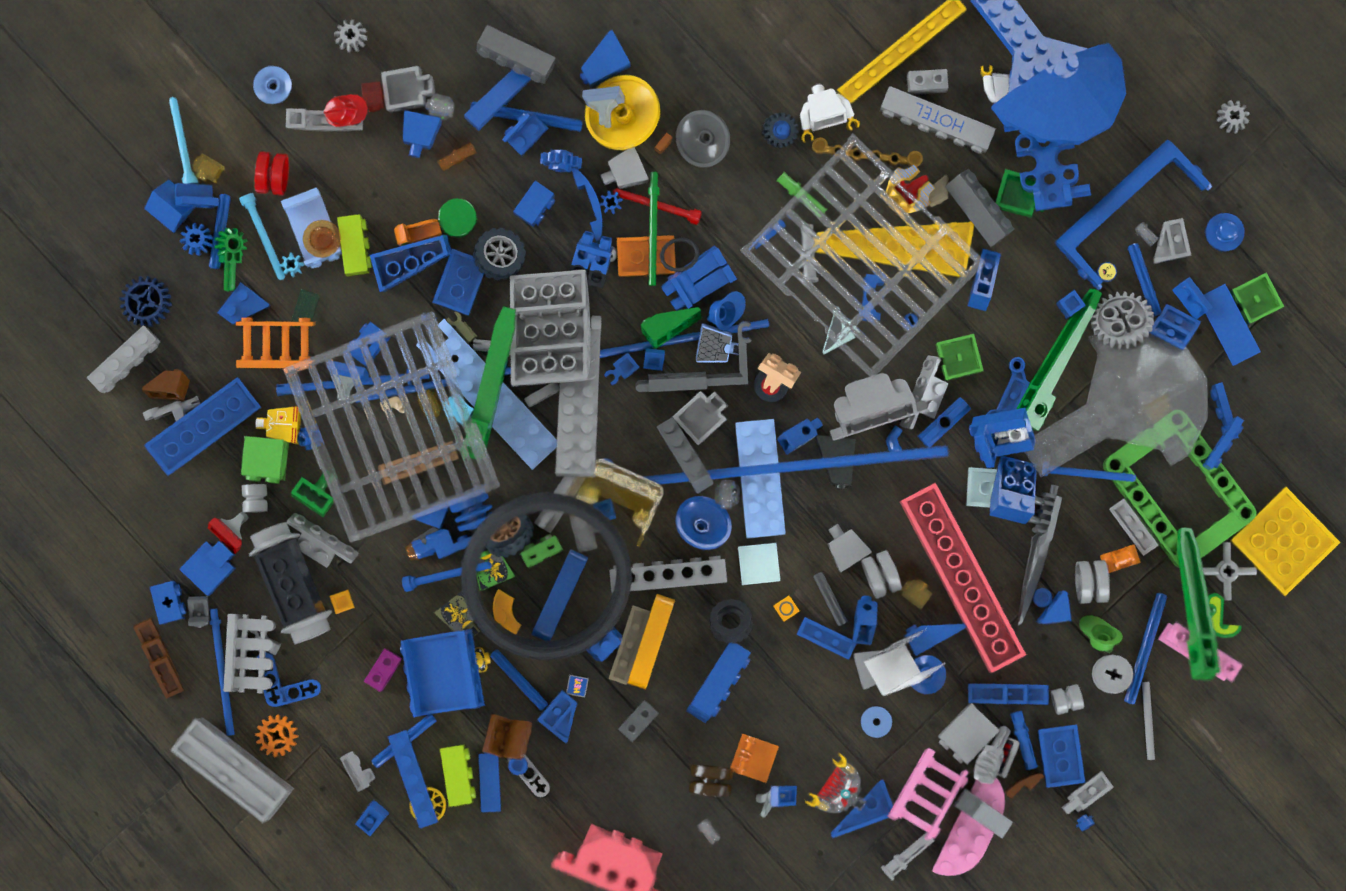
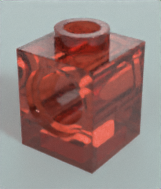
M381 82L361 84L362 96L366 101L369 112L380 111V108H385Z

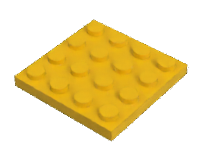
M1284 487L1256 515L1253 521L1244 526L1230 540L1283 596H1286L1340 543L1287 487Z

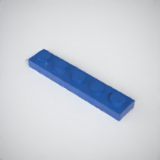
M407 730L388 736L419 828L437 823L438 818Z

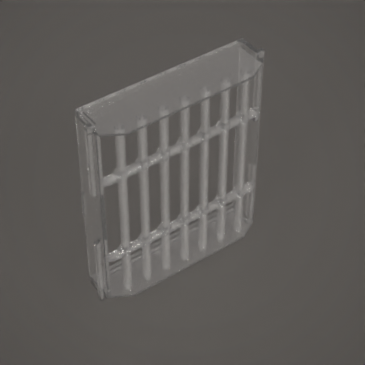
M852 134L837 153L740 251L786 296H793L809 315L825 327V334L866 374L873 378L986 262L939 216L933 217L910 192H907L900 185L901 180ZM854 145L882 172L875 180L866 174L847 155ZM840 160L868 185L861 194L833 169ZM826 174L833 178L855 200L848 208L839 202L820 183V180ZM887 178L940 228L933 237L880 187ZM813 188L841 213L834 222L806 197ZM873 192L926 242L919 251L866 201ZM800 201L827 227L821 236L792 210ZM859 206L867 211L913 256L905 265L853 215ZM786 216L814 241L807 250L779 224ZM846 220L899 270L892 279L839 229ZM773 229L800 255L793 264L765 238ZM832 234L837 236L886 284L878 293L826 243V240ZM945 235L954 241L975 262L967 271L938 243ZM759 244H762L787 269L780 278L752 252ZM819 248L872 298L865 307L812 256ZM932 248L961 276L954 284L924 257ZM806 261L859 312L852 320L844 315L798 270ZM918 262L948 290L940 299L911 271ZM792 276L800 281L845 325L838 334L785 284ZM905 276L934 304L927 312L897 285ZM891 290L920 317L913 326L884 299ZM877 304L906 331L900 340L870 313ZM864 318L893 345L886 354L857 327ZM850 332L880 359L872 368L843 341Z
M434 312L420 315L283 368L312 442L311 446L319 467L322 468L350 543L500 486L476 423L472 422L457 383V372ZM422 324H425L439 362L434 363L420 327ZM412 328L427 364L426 367L418 370L403 335L404 331ZM394 335L397 338L409 370L408 374L400 377L385 340ZM376 342L380 346L392 378L384 383L380 380L368 345ZM361 349L374 383V387L364 390L350 353ZM342 355L357 391L356 394L348 397L333 361L334 358ZM324 362L327 364L340 398L332 403L328 400L316 369V365ZM305 369H309L322 403V407L311 410L297 373ZM442 369L468 436L466 439H463L437 370ZM431 374L456 443L448 446L444 442L420 377ZM413 380L439 448L432 452L427 450L402 385ZM393 387L396 388L421 456L413 459L410 458L385 390ZM378 394L404 461L400 464L393 465L367 398L369 396ZM359 400L386 466V469L379 472L375 470L350 405ZM341 407L344 408L369 473L368 476L360 479L333 413V410ZM326 414L351 482L340 485L314 417ZM471 445L485 481L484 484H481L467 446ZM460 450L473 484V488L465 491L462 489L449 453ZM440 456L443 458L456 494L445 497L432 463V459ZM425 463L438 497V501L430 504L427 502L414 466ZM403 470L408 471L421 507L414 510L410 509L397 473ZM390 476L403 510V514L393 517L379 480ZM373 484L386 520L379 523L375 522L362 488L363 485ZM353 489L356 491L369 525L361 530L357 529L344 495L345 492Z

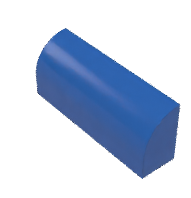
M1226 284L1204 294L1213 307L1206 312V315L1232 365L1234 366L1260 353L1261 351Z

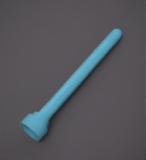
M172 97L169 102L184 168L182 182L198 184L197 175L191 169L177 99Z
M254 193L244 195L239 198L242 206L248 209L277 278L283 280L285 275L255 208L256 198Z

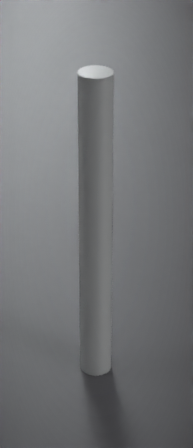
M1142 682L1147 760H1155L1150 682Z

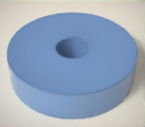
M873 706L864 711L861 717V727L867 735L877 738L886 735L890 731L892 718L886 709ZM875 718H878L880 720V723L877 726L873 724V720Z

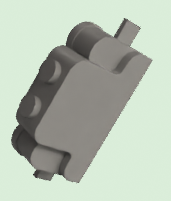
M880 373L846 385V397H840L834 402L835 417L840 427L830 430V434L834 441L928 411L929 409L925 400L915 402V398L905 380L896 379L891 382L887 374Z

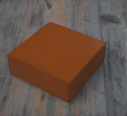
M666 133L655 146V151L662 154L672 142V136Z

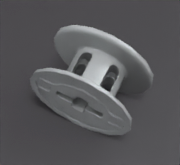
M1107 655L1096 661L1092 669V678L1098 689L1106 693L1116 694L1123 692L1130 686L1133 680V670L1130 663L1123 657ZM1114 669V673L1120 675L1119 679L1116 677L1111 679V675L1106 674L1105 671H1113Z

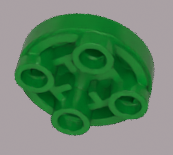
M451 199L441 207L438 221L446 234L461 238L468 235L474 229L477 215L474 207L468 201Z

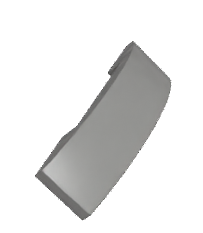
M286 109V128L311 131L363 130V121L355 125L334 127L327 122L324 111Z

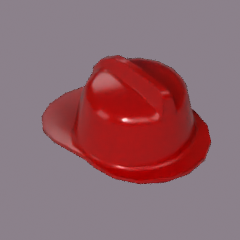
M344 95L332 98L323 111L330 125L343 127L362 122L367 115L368 107L362 97L358 95Z

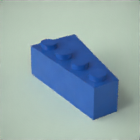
M441 235L370 255L379 291L385 292L449 256L452 254L447 235Z

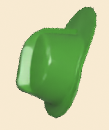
M1084 616L1079 622L1081 630L1090 637V644L1096 650L1111 653L1114 646L1122 640V634L1119 630L1097 616Z

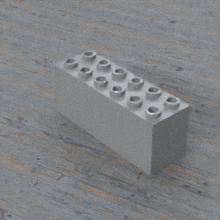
M205 718L195 719L171 749L172 752L262 822L270 820L294 790L291 785Z

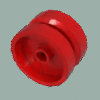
M260 151L255 168L256 193L267 194L271 188L273 195L284 196L289 176L288 154L277 153L273 159L271 152Z

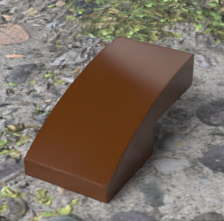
M1041 773L1028 775L1012 784L1004 793L1012 799L1023 786L1031 790L1044 776Z

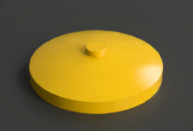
M621 75L604 81L596 88L620 86L625 96V102L618 104L612 110V127L605 128V126L599 124V113L596 110L586 106L585 111L586 125L591 135L601 145L614 150H626L643 143L655 130L660 117L659 100L651 86L638 77Z

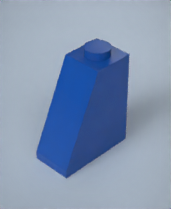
M613 30L607 33L581 67L582 74H580V77L585 85L589 84L590 88L631 67L630 61Z

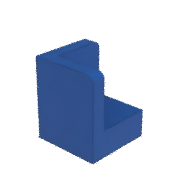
M1075 290L1056 303L1066 319L1086 306Z

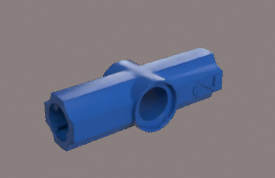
M959 397L918 435L919 439L930 448L966 415L971 408ZM941 418L949 420L947 428L940 425L939 421Z

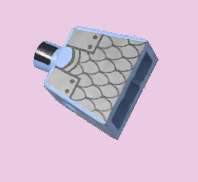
M702 323L695 358L696 362H728L729 353L739 355L738 343L731 342V333Z

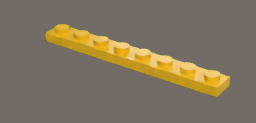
M947 0L837 89V92L852 104L966 11L965 6L959 0Z

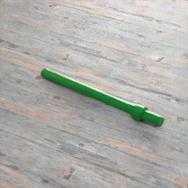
M650 172V187H648V196H650L649 286H656L657 198L660 192L658 172Z

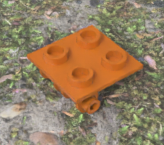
M742 733L731 768H733L735 773L766 783L779 746Z

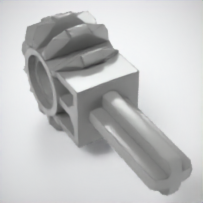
M1006 726L999 728V732L992 745L986 744L979 755L974 771V777L979 782L992 784L996 779L1004 759L1002 749L1011 732Z

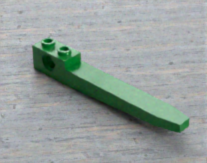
M1089 289L1082 298L1086 306L1069 318L1017 409L1026 408L1032 430L1039 431L1044 424L1048 412L1053 407L1056 397L1051 393L1091 320L1102 295L1096 289Z
M504 306L495 323L473 415L470 418L462 456L476 460L485 458L514 337L516 309Z
M1180 528L1177 535V553L1190 634L1187 647L1192 679L1211 680L1221 672L1199 546L1192 528Z

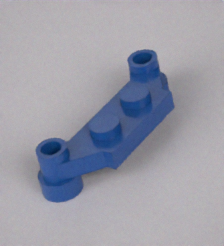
M1015 357L1010 361L1009 368L1012 376L997 409L990 410L987 414L1017 409L1030 384L1026 380L1024 373L1025 362L1022 358ZM1017 363L1019 365V369H1015L1013 367V364Z

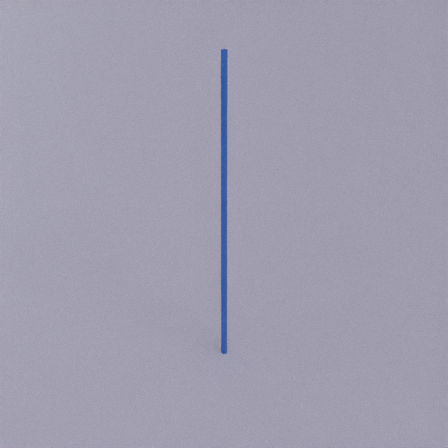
M768 319L750 322L751 325L749 327L744 326L742 332L769 327ZM738 325L731 326L727 332L731 334L737 333ZM700 332L675 336L660 347L699 340ZM647 341L600 350V358L646 350V348L651 349L653 346ZM511 367L506 368L505 375H511ZM448 379L355 395L354 398L355 403L451 386L453 384Z

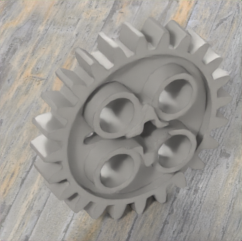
M1126 291L1123 293V296H1120L1116 292V297L1109 294V300L1102 298V304L1098 303L1097 309L1091 318V326L1094 335L1098 336V340L1103 339L1104 345L1110 342L1111 348L1118 344L1119 349H1121L1122 345L1129 349L1130 343L1136 346L1137 340L1143 343V337H1149L1148 332H1152V325H1154V313L1152 312L1151 305H1147V300L1142 301L1141 296L1135 298L1134 293L1127 296ZM1115 308H1118L1121 318H1119V313ZM1123 322H1126V328L1129 330L1130 333L1126 331Z

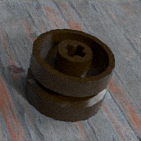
M691 764V775L702 778V780H692L690 782V793L711 797L731 796L732 786L728 783H722L720 780L732 779L733 768Z

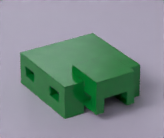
M1005 169L996 204L1000 210L1032 218L1033 212L1036 210L1034 194L1028 193L1022 188L1019 172ZM1030 177L1026 179L1025 183L1028 186H1033L1036 180Z

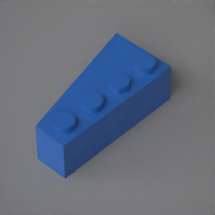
M729 643L686 712L704 723L711 716L715 717L721 708L718 706L721 699L725 701L731 692L728 690L731 683L733 685L737 683L741 676L738 672L741 668L745 669L751 659L748 656L751 652L737 643Z

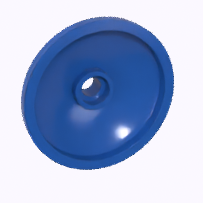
M696 496L684 501L678 508L675 517L676 527L681 537L693 547L703 550H711L723 545L729 538L732 529L731 519L726 509L714 499L704 496Z

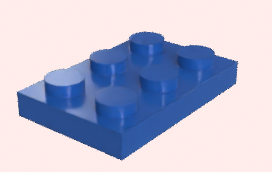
M452 249V254L449 256L433 299L434 304L469 316L484 273H481L479 267L475 265V258L473 256Z
M1077 725L1038 729L1046 788L1085 783Z

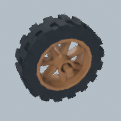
M526 514L509 521L490 538L486 544L487 549L492 555L495 554L496 557H508L509 555L517 554V551H522L524 546L530 543V538L534 534L532 532L534 531L533 523Z

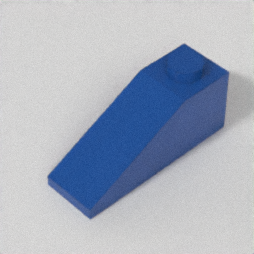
M982 249L968 307L983 311L987 310L1001 257L1000 253Z
M915 624L906 629L907 633L903 636L905 638L924 630L907 642L916 656L965 629L966 625L952 624L917 627Z

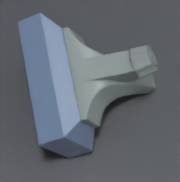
M620 86L583 90L582 94L587 106L599 113V124L605 126V128L612 127V110L618 104L625 102V96Z

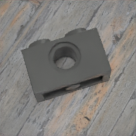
M644 700L619 727V730L633 742L659 712Z

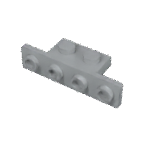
M928 355L923 363L920 376L916 380V386L912 394L916 403L923 400L926 401L929 410L921 412V414L934 419L948 383L935 377L941 359ZM919 413L901 419L900 426L913 429Z
M294 513L287 520L288 525L302 533L297 541L301 552L326 568L330 565L335 554L349 563H352L359 554L353 547L328 534L318 525H314L306 520L302 515Z

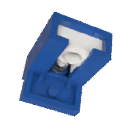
M1026 408L973 417L972 425L969 426L970 434L975 438L976 452L980 453L981 461L985 462L986 468L994 467L997 456L1034 450L1036 439Z

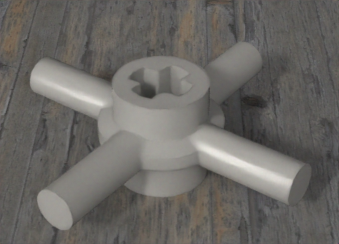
M1223 542V561L1219 562L1216 568H1203L1204 575H1216L1223 582L1224 600H1231V582L1235 581L1238 575H1256L1257 568L1238 567L1235 562L1231 561V542ZM1224 569L1231 570V574H1228V577L1227 573L1223 572Z

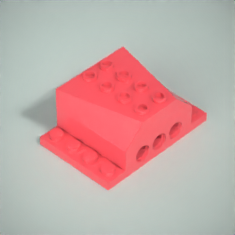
M591 824L577 859L573 858V854L563 851V853L557 854L552 866L611 891H650L663 853L642 845L643 841L632 837L629 840L624 838L625 834L614 830L612 833Z

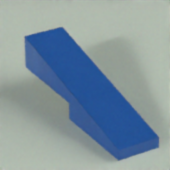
M512 69L464 114L465 119L480 131L531 80L530 77L518 74Z

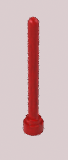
M618 188L613 190V194L618 192V197L650 206V198ZM657 201V209L685 217L691 224L698 225L702 214L701 210L690 209L688 211Z

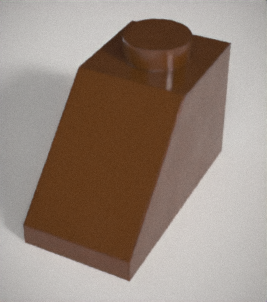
M178 369L164 371L144 385L142 391L151 399L184 401L190 379L183 371Z

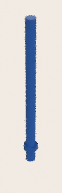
M210 609L211 621H209V624L212 625L226 733L227 736L235 735L229 692H223L225 661L219 625L221 620L218 618L217 609Z

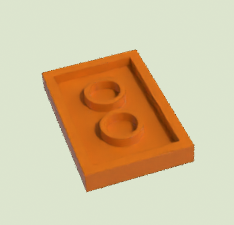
M674 235L657 236L656 275L676 273L665 268L660 259L663 246L674 239ZM649 237L617 238L618 276H648ZM673 243L665 250L664 259L669 266L676 268L675 246Z

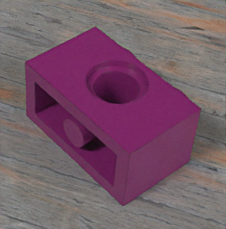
M387 648L384 649L364 682L382 692L403 658Z

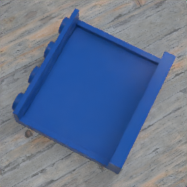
M472 629L401 641L400 651L404 658L403 669L407 676V691L410 694V710L413 713V717L484 706Z

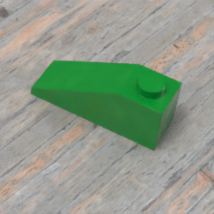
M699 307L648 317L641 324L642 334L653 348L657 349L702 319L701 310Z

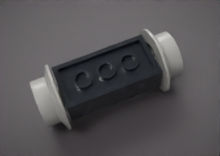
M287 522L252 535L250 538L255 548L249 556L255 557L279 618L285 628L281 633L291 634L294 644H299L331 630L327 618L332 613V610L324 612L325 608L299 545L295 540L300 537V534L291 533Z

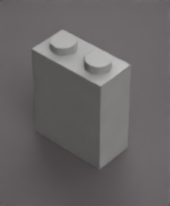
M969 703L938 737L941 739L939 743L946 750L950 748L955 753L953 757L960 764L962 762L968 764L999 730L972 703Z

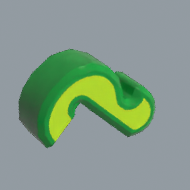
M1217 593L1209 594L1208 599L1215 636L1230 638L1238 634L1242 626L1223 625L1224 598Z

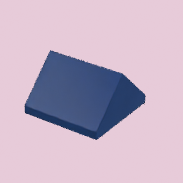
M167 180L152 191L144 209L174 233L196 207L175 206V184Z
M1059 591L1036 622L1038 624L1070 621L1068 593L1066 591Z

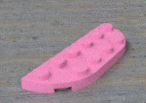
M996 778L992 784L975 780L970 793L1003 815L1005 797L999 780ZM960 811L932 872L941 875H958L972 869L983 857L994 832L963 811Z

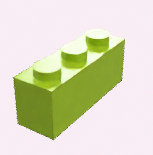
M360 214L337 217L345 275L354 276L370 273L369 268H372L370 256H367V249H370L369 239L365 238L364 231L367 230L366 219H362Z
M465 744L441 748L449 807L473 803V798H476L475 787H471L470 779H473V772L471 767L468 768L467 760H470L469 748L465 749Z

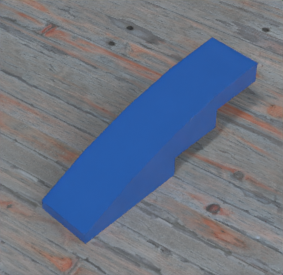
M968 684V703L1048 705L1049 685Z

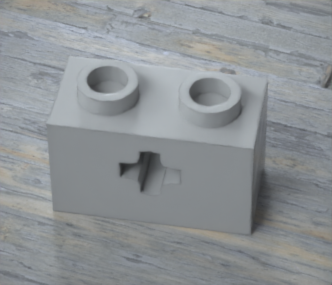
M947 69L909 71L907 75L908 94L946 93L948 89Z

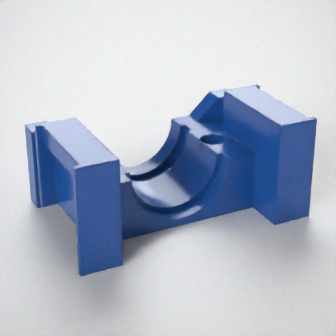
M866 274V277H864L860 320L879 322L881 313L875 311L874 305L868 302L866 295L870 290H875L876 285L883 286L885 276Z

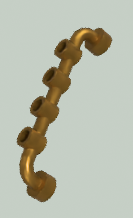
M816 138L812 144V149L817 154H832L835 158L848 156L854 161L862 158L870 159L872 163L884 161L889 162L891 166L906 164L909 166L915 165L916 167L920 166L923 161V156L918 151H912L908 157H903L898 153H892L891 155L881 154L878 150L868 152L862 151L860 148L846 149L841 145L832 147L828 146L824 138ZM840 149L841 154H836L834 150ZM857 151L860 153V156L855 157L853 153ZM877 154L879 159H873L872 155ZM896 157L898 161L893 162L891 158Z

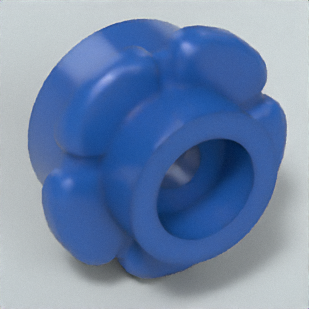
M1085 814L1077 820L1078 824L1076 827H1079L1081 831H1085L1094 824L1093 816L1088 817Z

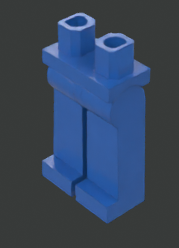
M713 246L698 257V261L692 268L668 276V281L661 288L666 296L674 291L677 293L678 297L671 300L670 303L678 311L684 307L689 309L693 306L692 304L725 284L737 280L719 248Z

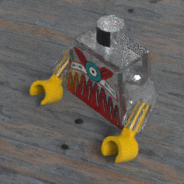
M839 753L841 761L836 762L833 759L834 764L837 766L817 796L812 793L809 794L813 796V801L811 803L806 801V804L829 813L847 811L851 805L861 811L867 801L858 796L862 790L860 787V777L857 770Z

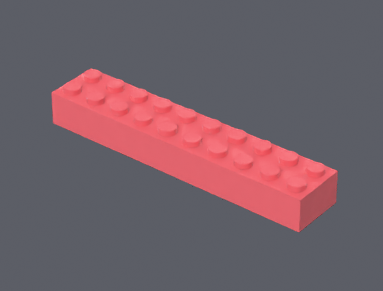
M936 483L900 501L963 624L966 625V629L989 673H993L1025 656L1026 654Z

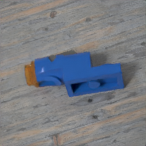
M432 527L415 538L413 542H410L405 549L411 561L433 556L435 552L438 558L442 559L467 548L471 537L464 535L457 538V543H454L449 530H438Z

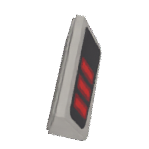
M1007 738L1002 749L1004 759L997 775L1004 778L1007 776L1020 744L1018 741Z

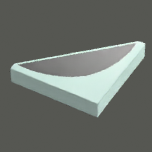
M838 307L834 311L823 354L855 338Z

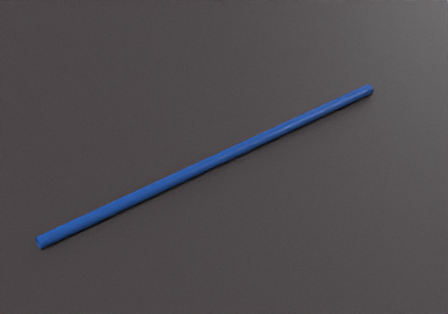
M948 447L707 470L711 479L942 457L948 456ZM683 472L623 478V487L629 488L690 481Z

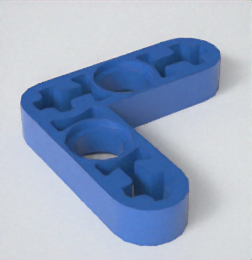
M266 652V658H270L274 665L273 671L265 672L264 678L268 674L275 676V683L271 688L278 686V690L274 691L276 695L280 696L277 704H275L274 701L270 700L273 697L272 691L264 690L268 705L278 707L319 695L322 689L321 684L314 679L282 687L275 658L271 653ZM310 683L317 685L314 694H312V691L304 692L306 696L303 697V690L300 685H303V688L310 687ZM293 687L299 691V696L295 699L289 697L288 694L289 690Z

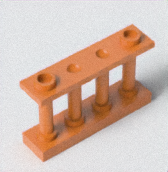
M243 317L241 321L236 322V326H243L242 359L236 360V368L316 367V360H311V356H309L308 326H315V322H310V318H299V321H253L251 317ZM251 326H262L263 356H261V359H253V356H251ZM270 326H282V356H280V360L272 359V356H270ZM289 326H301V356H299V360H291V356H289Z

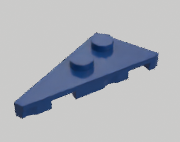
M883 779L862 799L865 802L862 808L859 809L855 806L831 832L832 838L889 818L887 816L893 804Z

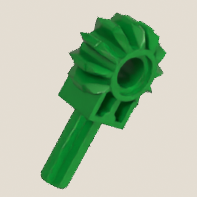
M225 228L224 232H218L220 238L216 237L214 239L218 242V245L214 247L215 249H220L218 251L219 262L224 263V290L234 291L236 263H242L243 253L241 250L247 249L246 246H243L247 239H242L244 233H238L237 228L232 230ZM230 239H232L233 241V247L231 249L228 246V241Z

